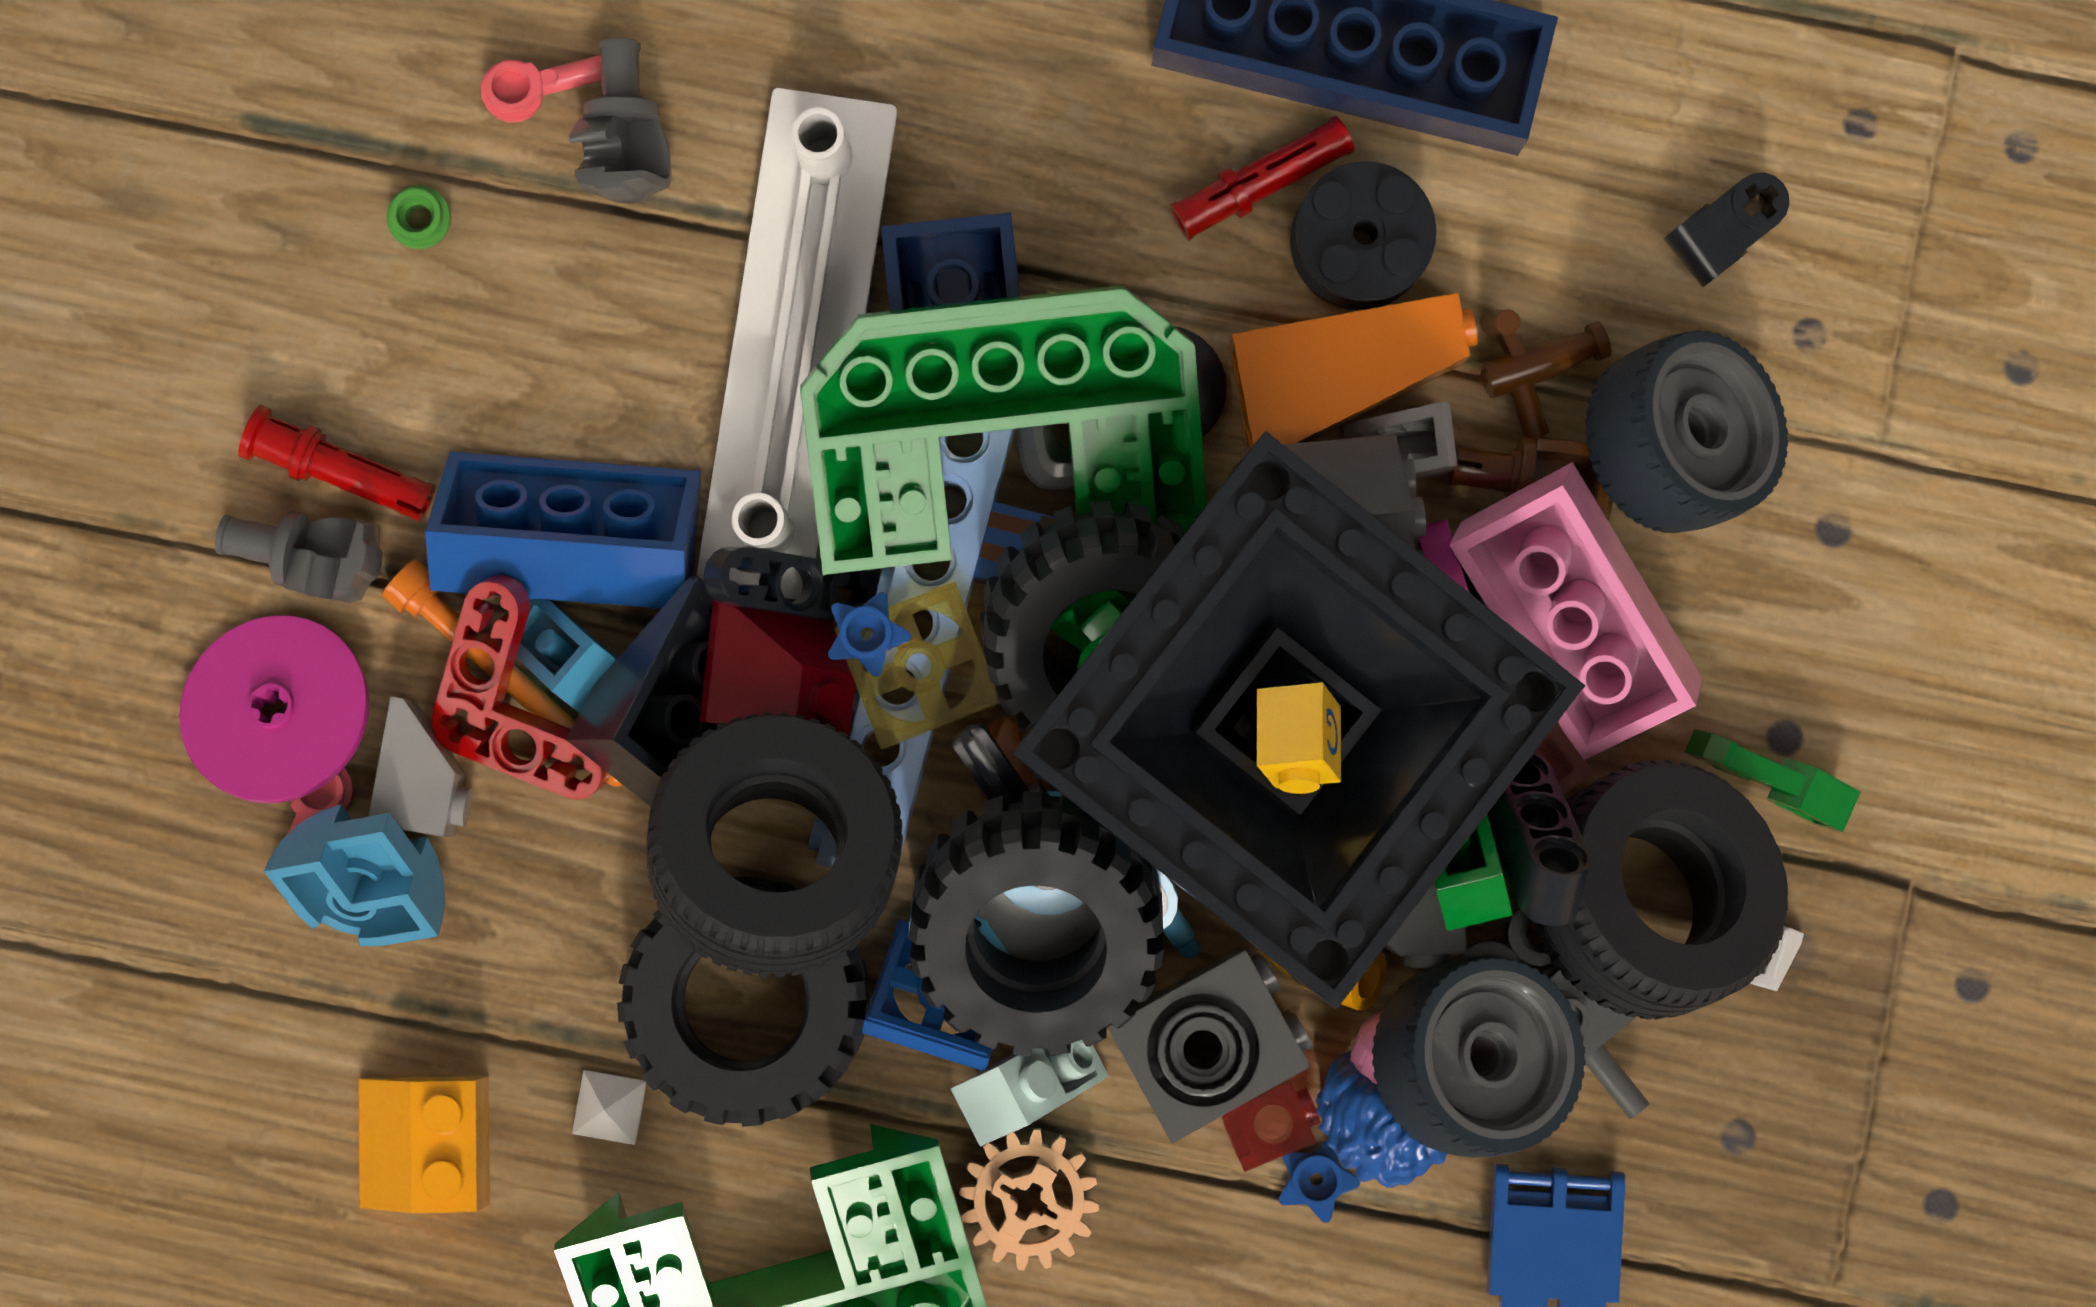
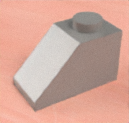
M390 696L369 816L390 813L402 830L442 837H455L457 825L465 826L467 824L472 805V789L464 787L466 773L452 753L441 746L436 739L431 723L415 701Z

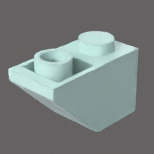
M1083 1040L1071 1043V1053L1051 1056L1049 1048H1032L1031 1056L1011 1054L987 1067L986 1071H980L952 1087L951 1091L976 1140L982 1146L1030 1125L1109 1077L1094 1046L1087 1047Z

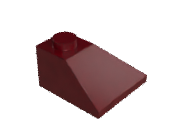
M713 599L699 722L718 725L722 722L730 723L731 719L737 717L746 719V716L756 713L757 716H763V712L773 713V716H779V713H789V716L795 717L798 714L805 716V720L810 721L813 718L820 720V724L826 725L828 723L835 727L836 732L843 731L848 734L850 739L857 674L850 659L831 660L828 656L830 648L839 635L834 623L729 606L716 602Z

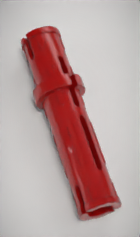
M1334 116L1328 122L1287 144L1281 145L1274 151L1235 172L1231 168L1217 174L1218 181L1179 202L1175 201L1170 204L1173 218L1188 241L1235 214L1239 218H1243L1252 213V205L1292 183L1300 181L1305 176L1344 155L1353 153L1355 148L1352 138L1338 116Z

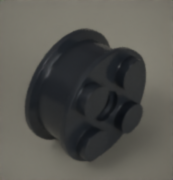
M1365 161L1345 164L1322 176L1308 191L1296 212L1290 234V249L1294 266L1306 286L1315 295L1329 304L1348 310H1366L1382 307L1405 294L1427 268L1436 243V221L1432 206L1424 191L1404 172L1378 162ZM1362 230L1370 236L1371 244L1363 245L1357 242L1353 236V231Z

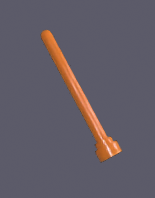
M414 559L391 580L381 596L401 614L406 611L413 617L421 614L448 640L453 642L460 615L438 596L440 591H430L429 570L417 559ZM470 649L467 657L492 679L495 665L491 656L482 649ZM514 665L506 692L528 712L571 729L576 720ZM578 755V757L584 762L585 758ZM610 776L607 784L613 787L622 786L619 781Z

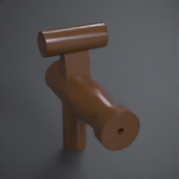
M1511 309L1488 311L1481 317L1480 327L1487 335L1497 336L1505 354L1479 364L1484 388L1492 399L1508 393L1511 394L1524 437L1544 436L1550 432L1534 384L1550 379L1592 357L1597 361L1610 357L1612 350L1604 326L1597 321L1586 325L1583 333L1546 340L1522 348L1515 333L1520 326L1518 313Z

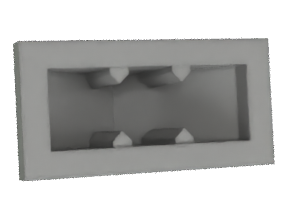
M1450 402L1434 403L1343 424L1344 439L1396 434L1402 460L1413 459L1416 480L1447 477L1457 467Z

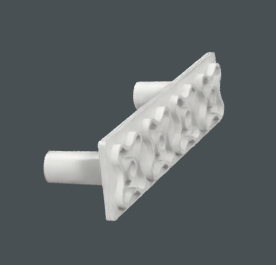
M776 88L772 92L696 575L703 581L707 560L715 551L724 547H752L816 558L818 531L800 384L857 315L867 313L897 119V109L894 105ZM791 567L782 576L781 591L784 598L797 600L802 590V579L798 571ZM731 568L729 578L738 584L759 585L760 574L741 572L736 568Z

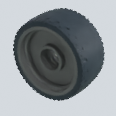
M1700 330L1671 335L1646 344L1627 354L1607 368L1608 370L1595 383L1596 386L1592 389V395L1588 400L1587 418L1585 419V436L1587 437L1586 446L1589 450V459L1592 461V468L1597 474L1598 481L1601 482L1605 493L1607 492L1610 496V500L1628 518L1634 519L1633 521L1637 524H1642L1645 528H1652L1653 531H1661L1662 533H1680L1708 528L1731 520L1757 506L1774 491L1773 488L1779 483L1778 480L1783 474L1782 470L1785 468V458L1788 454V429L1786 427L1787 420L1784 416V407L1780 402L1781 398L1776 391L1775 384L1770 380L1771 377L1765 372L1762 364H1759L1756 357L1751 355L1745 347H1741L1738 342L1732 341L1731 338L1723 337L1719 333L1713 334L1711 331L1703 332Z
M1473 956L1453 959L1429 967L1408 979L1398 988V991L1393 993L1390 1001L1384 1006L1385 1009L1381 1012L1379 1016L1380 1021L1375 1028L1376 1035L1373 1037L1372 1066H1374V1079L1377 1081L1376 1087L1380 1091L1382 1102L1387 1106L1388 1113L1392 1114L1393 1120L1399 1123L1400 1128L1407 1132L1411 1138L1419 1140V1143L1433 1150L1455 1156L1473 1158L1495 1157L1512 1154L1532 1147L1551 1136V1133L1560 1128L1561 1123L1565 1122L1568 1118L1567 1115L1572 1112L1573 1105L1579 1098L1578 1093L1583 1085L1581 1083L1585 1075L1584 1066L1586 1064V1060H1584V1037L1580 1031V1022L1578 1023L1576 1019L1577 1015L1571 1008V1003L1569 1000H1566L1562 990H1559L1553 981L1548 980L1545 974L1539 973V970L1513 959ZM1471 1049L1473 1050V1054L1475 1057L1474 1066L1472 1065L1470 1058Z

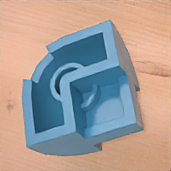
M341 804L319 811L298 824L279 842L264 870L265 874L295 913L312 929L322 922L338 931L358 935L359 946H385L437 937L439 935L445 909V890L438 856L428 837L409 840L390 813L352 819Z

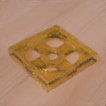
M955 581L888 607L889 620L909 631L911 639L897 646L898 652L894 657V662L884 665L880 676L874 677L869 672H866L864 666L857 658L846 659L881 750L1000 704L996 697L995 685L990 683L985 656ZM922 610L940 613L954 621L959 626L962 635L934 646L922 640L913 614ZM839 627L834 628L837 637L840 633ZM864 628L861 631V637L864 640H869L873 633L872 629ZM917 653L926 655L932 665L930 673L921 679L911 677L906 670L907 660ZM972 660L975 671L971 687L963 701L957 707L949 709L939 683L944 675V671ZM904 687L909 691L915 692L925 719L912 722L896 718L879 707L876 697Z

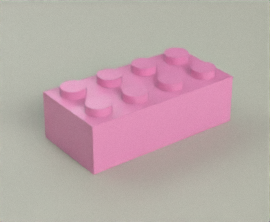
M1573 462L1460 522L1449 546L1486 606L1586 685L1558 721L1581 761L1696 706L1703 680L1702 676Z

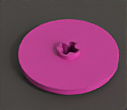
M269 616L248 621L226 632L212 643L200 656L187 678L182 693L179 713L180 730L185 749L197 770L214 786L231 796L255 803H281L299 799L322 788L333 780L350 762L363 739L369 717L370 699L367 679L358 658L351 648L335 633L319 623L295 616ZM279 695V699L287 705L285 714H274L270 723V719L262 713V708L264 704H275Z

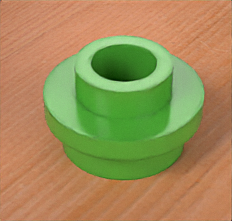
M421 185L410 186L398 192L391 200L387 209V225L391 234L402 245L411 249H428L437 245L447 235L451 225V211L446 200L436 190ZM421 208L429 210L431 218L428 225L422 229L412 228L410 225L411 214Z

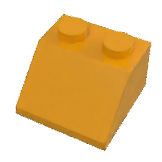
M489 1076L359 1079V1208L403 1213L478 1212L490 1205Z

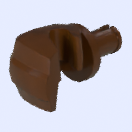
M1538 436L1533 438L1520 437L1516 448H1513L1510 454L1455 445L1457 467L1449 473V485H1464L1504 491L1506 498L1573 462L1608 521L1610 519L1613 502L1610 500L1607 492L1605 493L1603 490V486L1598 481L1597 474L1592 468L1593 464L1589 459V450L1586 442Z

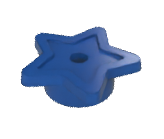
M884 592L876 594L862 607L835 603L831 608L840 633L828 652L829 658L831 660L857 658L874 677H878L882 673L887 650L906 643L911 639L909 631L889 620L887 595ZM864 628L872 629L873 637L871 639L864 640L861 637V631Z
M1327 1140L1311 1154L1286 1149L1282 1153L1290 1179L1279 1196V1203L1284 1206L1306 1204L1323 1223H1328L1331 1220L1336 1199L1340 1195L1358 1188L1360 1185L1357 1177L1339 1167L1338 1156L1328 1146ZM1316 1173L1322 1176V1183L1317 1186L1310 1182L1311 1176Z

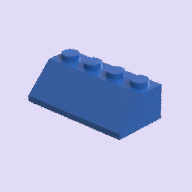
M449 451L425 530L430 591L468 594L469 590L490 576L501 574L511 576L519 581L526 589L529 599L662 609L690 576H693L701 492V471Z

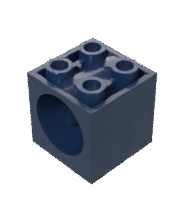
M1011 213L881 226L890 311L1020 297Z

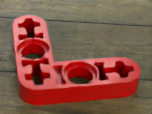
M501 574L490 576L470 589L464 600L432 713L431 727L433 734L441 746L455 754L566 798L575 800L588 798L604 786L611 775L566 741L571 729L504 702L528 619L530 600L526 589L513 577ZM498 593L501 595L500 606L509 610V613L495 621L491 634L480 632L490 625L494 613V607L485 602V600ZM470 649H482L491 656L495 665L492 679H478L469 671L466 657ZM462 709L468 712L467 722L476 726L467 734L460 731L461 721L452 717ZM498 721L499 725L493 733L485 730ZM511 730H524L532 736L537 747L534 759L523 760L512 753L508 745V734ZM554 744L557 745V749H556L555 751H554ZM578 755L585 758L584 768L591 772L583 780L575 777L576 767L568 763ZM550 757L559 759L550 767H545Z

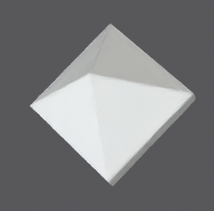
M583 1070L572 1134L636 1145L647 1086L646 1081Z

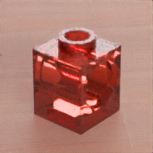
M1289 1079L1221 1116L1234 1152L1244 1172L1316 1143L1311 1127L1321 1123L1307 1087L1295 1091ZM1279 1105L1284 1107L1289 1115L1287 1131L1281 1137L1273 1140L1258 1136L1254 1128L1257 1113L1265 1106Z

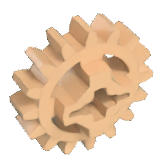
M1034 1127L1030 1135V1141L1021 1143L1019 1136L1014 1131L1007 1134V1147L1002 1150L992 1142L983 1145L986 1156L989 1159L986 1164L978 1161H969L966 1169L978 1180L976 1184L960 1186L959 1195L966 1199L974 1200V1206L962 1212L961 1219L963 1223L979 1222L981 1228L972 1239L975 1246L982 1245L989 1240L996 1244L992 1261L999 1263L1007 1252L1016 1254L1017 1269L1024 1271L1028 1264L1029 1256L1038 1255L1045 1269L1051 1268L1052 1250L1059 1248L1062 1253L1071 1257L1075 1254L1073 1243L1070 1240L1072 1234L1075 1233L1084 1237L1090 1236L1092 1228L1081 1217L1083 1213L1098 1212L1099 1202L1084 1197V1191L1097 1185V1179L1095 1175H1079L1077 1170L1086 1160V1156L1082 1151L1073 1154L1069 1158L1063 1154L1066 1137L1059 1135L1051 1146L1042 1144L1041 1128ZM1038 1156L1033 1167L1027 1170L1012 1173L1004 1168H1000L1001 1165L1016 1157ZM1059 1169L1064 1172L1070 1182L1073 1192L1072 1208L1056 1197L1053 1181ZM1032 1183L1040 1185V1199L1047 1204L1048 1209L1043 1208L1041 1210L1038 1207L1032 1206L1027 1214L1020 1213L1017 1210L1018 1197L1011 1193L1012 1189L1017 1187L1026 1191ZM986 1189L1002 1200L1005 1217L999 1229L992 1221L987 1210ZM1045 1224L1055 1230L1058 1229L1053 1235L1042 1240H1021L1027 1229Z

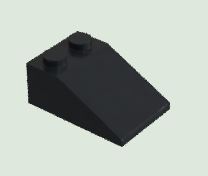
M690 576L597 681L566 738V741L649 806L654 801L657 786H660L661 777L668 771V766L672 760L677 759L678 753L683 748H688L689 743L694 738L702 737L703 732L709 729H716V725L699 722L713 598L708 594L704 581L699 576Z

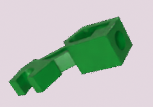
M1694 729L1684 751L1694 758L1713 763L1712 767L1719 771L1747 781L1753 780L1771 788L1767 797L1769 802L1814 825L1842 833L1861 791L1816 767L1785 757L1782 765L1746 750L1729 739Z

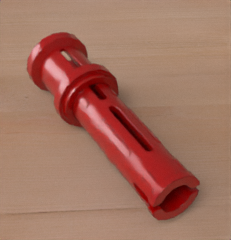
M261 404L250 416L239 443L238 456L249 461L254 457L263 459L287 469L289 477L297 481L302 479L307 481L310 477L327 482L344 491L395 510L400 514L413 518L417 522H421L425 517L433 500L431 496L435 493L436 485L430 482L427 483L413 478L391 467L327 442L326 435L317 427L310 425L308 428L302 429L273 417L272 409Z

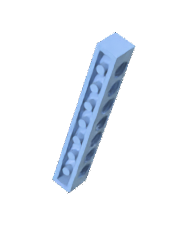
M1015 429L981 432L983 444L976 454L969 457L954 455L946 445L948 436L939 437L944 487H955L961 490L967 498L963 512L955 518L948 519L952 555L949 569L943 577L934 581L920 578L914 572V564L883 568L876 594L884 592L887 595L889 620L898 624L900 616L905 611L913 608L923 609L933 618V629L925 640L917 643L906 642L887 650L881 675L874 677L867 671L863 689H855L850 739L859 742L862 745L861 750L864 751L865 742L868 737L877 731L884 730L895 734L900 744L898 757L890 765L882 767V774L887 775L890 780V788L894 789L897 797L896 803L899 804L901 810L900 819H902L903 835L901 850L904 846L974 585L973 575L992 504L997 500ZM867 628L864 640H869L873 637L872 629ZM897 669H903L912 673L917 684L914 696L908 702L900 705L888 703L881 694L883 678L889 672ZM816 816L808 848L819 851L815 864L832 868L836 858V843L827 826Z

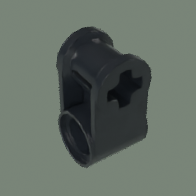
M1764 172L1753 173L1739 181L1711 205L1709 203L1705 204L1663 239L1699 284L1705 287L1748 252L1746 249L1782 221L1790 205L1789 193L1784 183L1776 176ZM1759 194L1764 198L1766 205L1762 207L1759 213L1750 217L1743 207L1751 198Z

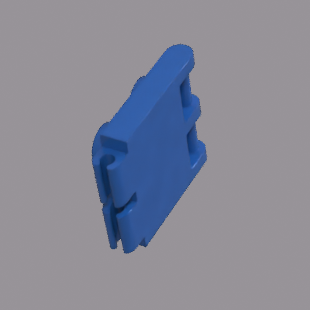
M1494 1164L1486 1292L1489 1295L1499 1296V1307H1548V1299H1557L1556 1307H1606V1302L1619 1303L1625 1173L1610 1171L1609 1177L1567 1175L1566 1168L1552 1167L1551 1174L1509 1171L1508 1164ZM1509 1184L1550 1187V1192L1528 1191L1525 1189L1511 1190L1508 1188ZM1567 1188L1608 1190L1607 1196L1588 1193L1573 1194L1567 1193Z

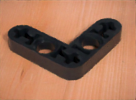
M819 539L816 558L752 547H724L715 551L707 560L704 569V584L708 594L716 602L724 605L836 622L831 609L835 603L862 607L876 595L881 568L823 575ZM791 567L798 571L802 579L801 594L792 603L784 598L781 591L782 576ZM731 568H736L741 572L760 574L759 585L738 584L735 581H731L729 578ZM839 586L851 590L850 602L838 598Z

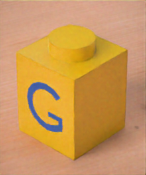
M1323 682L1257 689V767L1275 788H1279L1284 792L1294 794L1311 793L1317 791L1320 788V784L1341 782V706Z

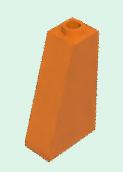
M1453 293L1232 334L1229 341V349L1248 448H1252L1265 431L1283 445L1310 442L1342 426L1344 423H1348L1463 365L1471 355L1469 347L1476 346L1478 341L1472 309H1462L1459 293Z

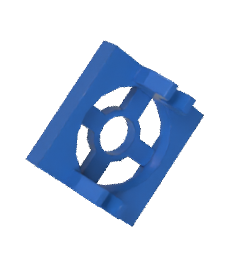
M898 920L864 1019L862 1033L986 1071L992 1049L975 1042L974 1030L969 1029L966 1032L957 1034L940 1031L944 1021L945 1005L943 1004L938 1008L932 1007L921 991L922 978L915 975L913 970L906 968L911 964L909 922ZM894 988L917 994L920 1004L926 1009L921 1024L909 1021L899 1011L893 993Z

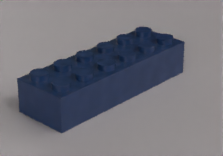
M1165 0L1153 48L1151 66L1518 156L1529 139L1558 16L1493 0Z

